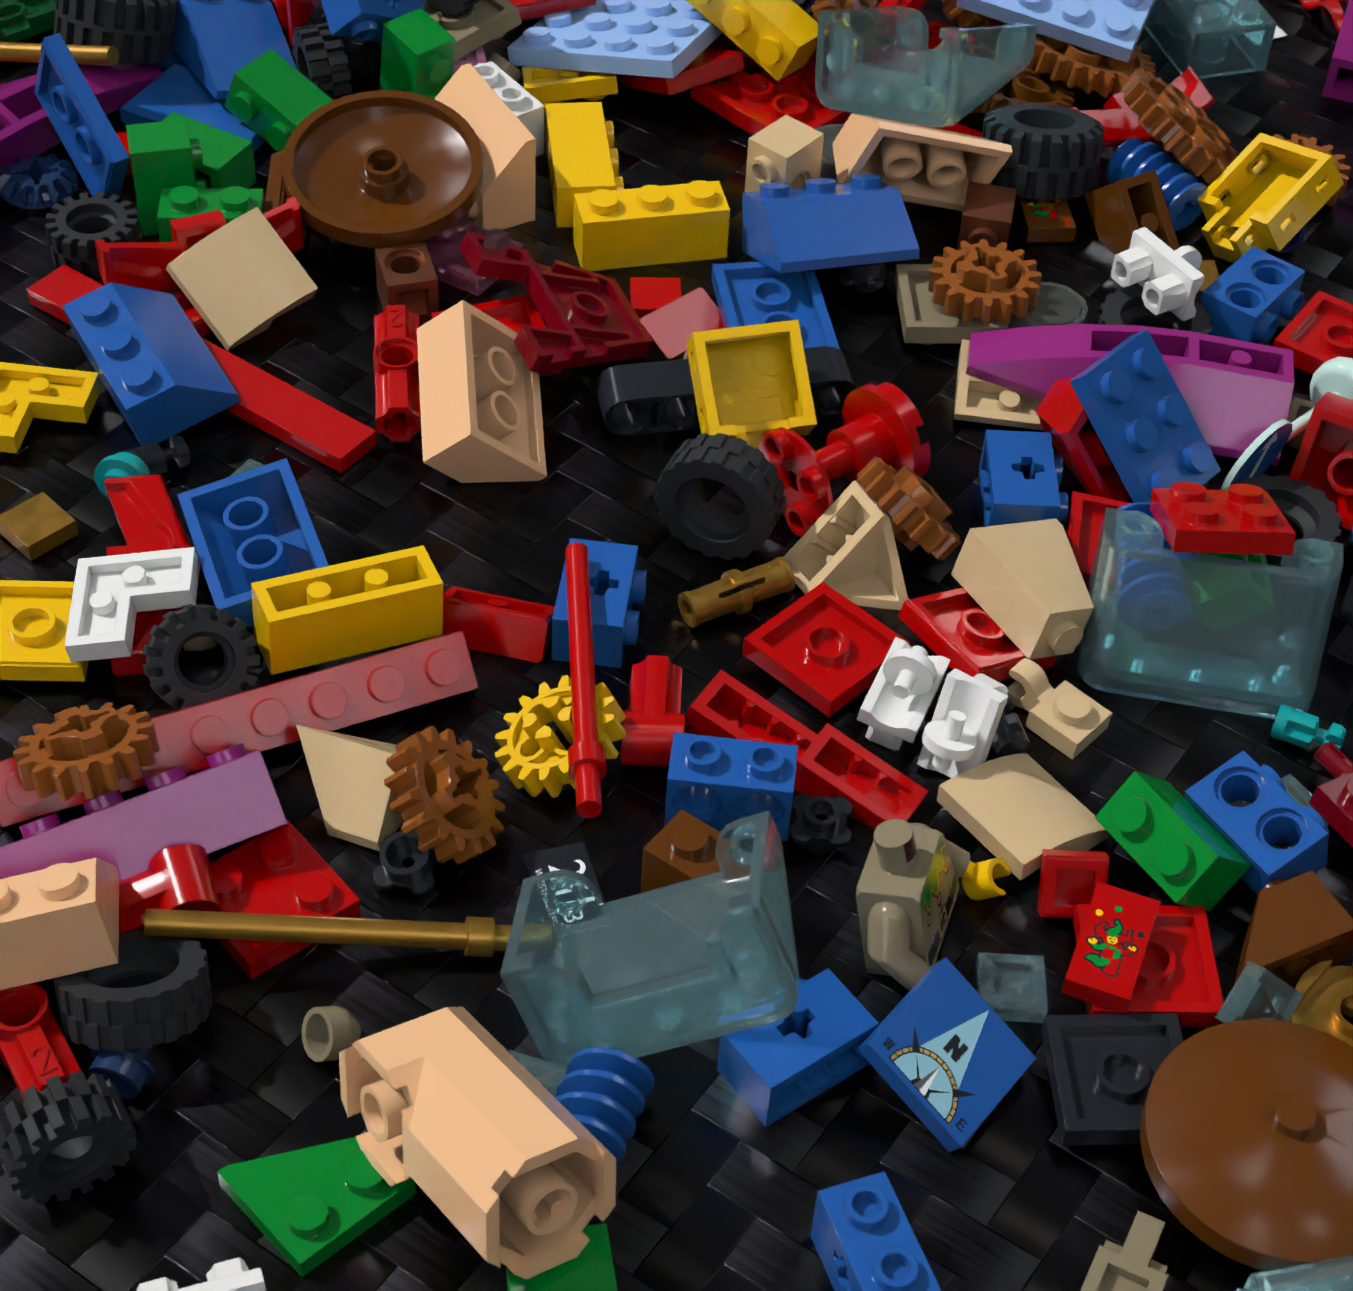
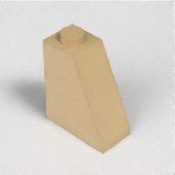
M1057 519L970 528L951 575L1028 659L1032 660L1073 653L1075 647L1082 640L1084 628L1093 612L1094 605L1063 525Z

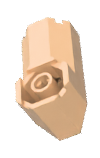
M445 1007L357 1040L351 1044V1047L339 1053L341 1100L348 1117L361 1113L368 1132L356 1136L361 1151L364 1152L371 1165L390 1187L412 1178L486 1262L499 1268L500 1263H502L513 1274L527 1280L578 1257L590 1241L582 1232L594 1214L604 1222L615 1207L616 1158L464 1007Z

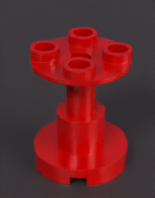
M871 382L851 391L843 405V426L831 431L827 437V446L817 451H814L809 443L799 434L783 427L770 430L763 435L759 444V450L765 454L764 457L770 463L773 462L778 469L777 474L780 480L783 479L785 486L783 496L786 497V502L781 512L794 534L800 537L803 536L833 504L831 480L842 476L849 481H856L858 479L856 475L875 456L878 459L881 458L888 466L891 465L897 472L904 465H907L920 478L925 475L930 464L929 441L920 445V438L916 428L924 425L913 402L897 386L888 382H883L876 386L873 385L874 382Z

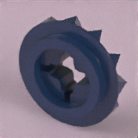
M36 153L32 158L28 159L17 157L15 158L14 165L1 167L0 195L6 202L20 208L44 209L52 207L56 203H62L64 198L72 196L78 187L77 172L73 171L71 162L58 160L55 154L45 158L38 157ZM39 179V184H35L34 180Z

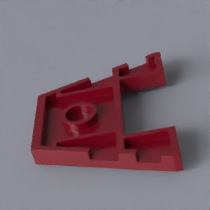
M466 232L459 249L474 275L522 282L534 301L535 309L542 315L550 328L521 325L514 340V344L530 372L539 373L647 356L654 340L640 323V317L615 279L559 260H555L551 268L533 262L525 249L509 244L506 252L484 246L485 236Z

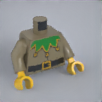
M890 819L878 825L874 831V840L856 890L857 909L867 973L891 976L910 991L936 963L959 892L958 878L962 877L964 891L972 900L979 901L1006 895V892L999 888L993 880L1011 874V869L1006 861L1001 858H993L973 863L970 861L969 852L945 839L943 833L921 823H908L901 819Z

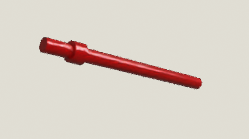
M574 542L565 549L573 745L568 749V774L575 781L577 813L584 818H593L602 812L601 780L607 772L606 751L598 739L588 547L585 544Z

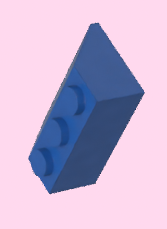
M857 174L851 177V183L836 184L834 179L813 178L806 180V187L790 188V185L787 183L770 182L761 184L760 191L742 193L743 252L779 273L919 259L920 249L900 190L882 182L880 175Z
M110 282L62 306L83 352L95 371L99 373V378L141 446L152 442L160 443L241 402L238 393L173 294Z
M287 458L177 494L215 607L241 619L248 627L253 628L251 583L329 566Z

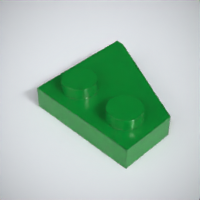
M356 1137L227 1165L217 1172L220 1186L301 1277L308 1274L416 1194V1182L412 1178L390 1187L371 1165L364 1152L361 1151Z

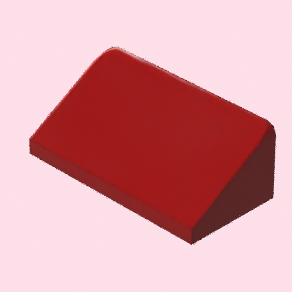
M452 586L443 593L442 635L463 631L468 649L538 663L546 655L552 639V618L555 607Z

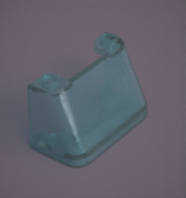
M891 6L819 10L815 74L816 93L819 101L829 109L932 128L953 126L1028 67L1035 50L1037 25L1010 23L997 27L940 28L939 38H942L943 41L935 49H928V23L925 16L914 8Z
M1106 507L1087 587L1094 609L1084 628L1083 637L1079 645L1077 667L1082 680L1092 688L1104 692L1276 719L1281 704L1307 713L1318 680L1343 568V544L1316 538L1296 540L1293 555H1283L1281 566L1191 552H1173L1172 549L1163 548V530L1156 520L1140 511Z
M770 811L737 819L727 824L721 830L715 849L721 871L607 903H603L593 883L579 872L566 869L555 870L523 879L500 976L540 1054L549 1064L566 1071L567 1064L573 1055L589 1047H606L620 1050L638 1058L774 1023L788 1017L796 1009L799 999L800 977L781 837Z

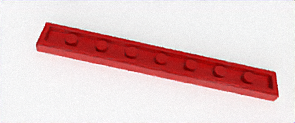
M64 264L27 288L30 304L71 325L62 306L104 285ZM202 338L241 402L225 409L226 411L340 473H343L377 445L376 430Z

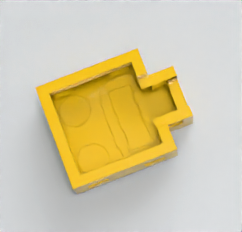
M1260 133L1204 193L1197 198L1207 219V223L1201 230L1214 256L1235 263L1251 247H1256L1264 252L1268 248L1280 252L1344 184L1332 155ZM1260 158V162L1252 169V166Z
M798 319L692 332L686 348L701 434H727V437L733 439L740 438L747 441V444L754 449H759L761 438L766 432L783 427L796 432L800 436L810 434L817 425Z

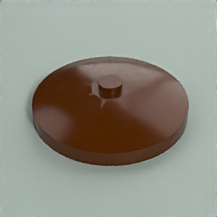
M377 90L355 93L336 99L321 106L302 120L285 145L282 171L287 198L295 196L300 204L301 219L314 230L331 239L350 245L387 248L425 241L448 230L460 221L472 208L480 193L483 182V156L479 139L473 128L459 113L449 106L416 93Z
M1249 1019L1222 1023L1198 1032L1183 1041L1170 1052L1155 1073L1146 1096L1140 1121V1141L1145 1166L1163 1202L1172 1214L1201 1241L1225 1256L1252 1268L1275 1274L1299 1277L1329 1276L1353 1270V1046L1312 1027L1268 1019Z

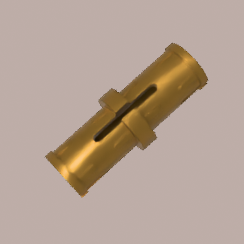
M782 556L743 572L738 569H732L724 572L721 575V580L679 594V609L686 624L694 628L703 622L733 611L737 615L751 611L754 603L783 592H790L795 588V577L790 564ZM751 585L754 586V587H752V588H747V589H745V590H742V591H740V592H738V593H736V594L730 595V596H728V597H725V598H722V599L719 598V597H721V596H726V595H728V594H731V593H733V592H735V591H737V590L743 589V588H745V587H748V586H751Z

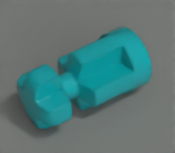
M1281 704L1270 737L1304 749H1308L1313 741L1322 745L1333 741L1341 749L1346 729L1337 723H1333L1328 730L1319 728V717Z

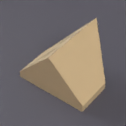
M854 480L783 558L790 564L795 577V583L804 594H807L824 582L857 606L900 611L904 601L909 599L891 520L877 505L876 501L864 490L865 488Z
M296 725L328 835L380 851L384 840L394 834L404 822L401 816L403 812L392 811L389 806L391 802L397 799L396 792L384 785V779L394 774L386 764V760L397 753L396 745Z

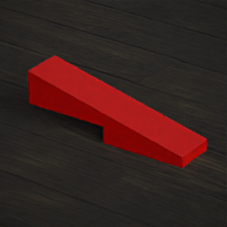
M722 669L690 705L685 716L684 733L797 745L794 790L810 794L813 797H844L850 801L853 807L850 817L874 829L882 822L890 819H901L908 822L928 793V790L827 723L820 733L816 734Z

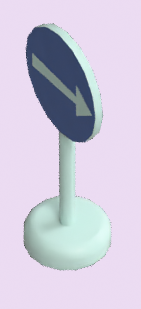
M1336 357L1330 359L1314 372L1309 385L1312 402L1317 403L1327 391L1353 400V358ZM1314 407L1292 423L1281 419L1261 433L1236 461L1226 476L1221 490L1232 484L1239 483L1242 478L1248 476L1253 478L1257 477L1258 474H1263L1279 455L1285 444L1307 428Z

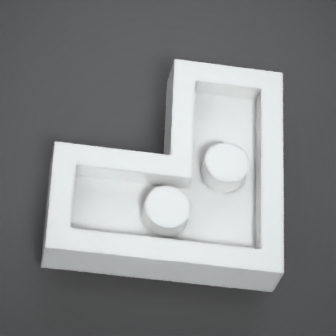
M195 547L78 559L65 640V649L70 661L80 662L130 657L137 612L181 608V606L189 604L196 606L200 561Z

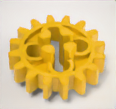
M568 675L562 676L557 688L551 689L546 682H543L539 685V696L531 699L523 695L519 698V702L523 707L519 713H506L503 719L510 728L495 735V740L501 746V749L495 753V757L503 767L502 770L517 789L524 786L532 797H536L544 787L552 798L559 796L564 784L570 783L575 789V781L568 774V751L553 730L545 726L547 723L554 721L568 742L573 745L571 679ZM601 682L596 685L599 743L605 748L606 759L617 758L619 753L612 742L626 737L627 732L620 724L626 716L607 686Z

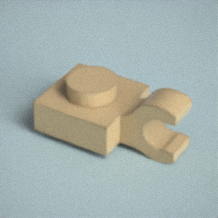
M1024 658L1010 670L1009 675L1016 681L1007 687L1009 690L1007 696L1010 697L1013 705L1029 712L1025 726L1073 760L1108 728L1112 712L1066 680L1054 689L1049 684L1045 672L1034 661Z

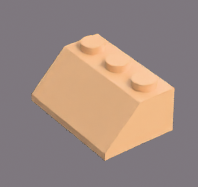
M470 63L461 65L436 96L435 100L455 110L470 124L479 139L482 149V187L477 200L464 218L470 219L482 235L534 221L536 139Z
M851 113L832 143L838 184L851 183L853 175L876 174L881 176L882 182L899 189L903 201L963 211L968 183L990 184L1012 154L1011 145L986 138Z
M464 300L417 328L423 463L461 483L540 481L547 477L539 373L530 372L515 346L514 340L518 334L517 332Z
M92 858L74 863H58L43 870L0 879V990L118 963L119 874L115 865L99 858Z

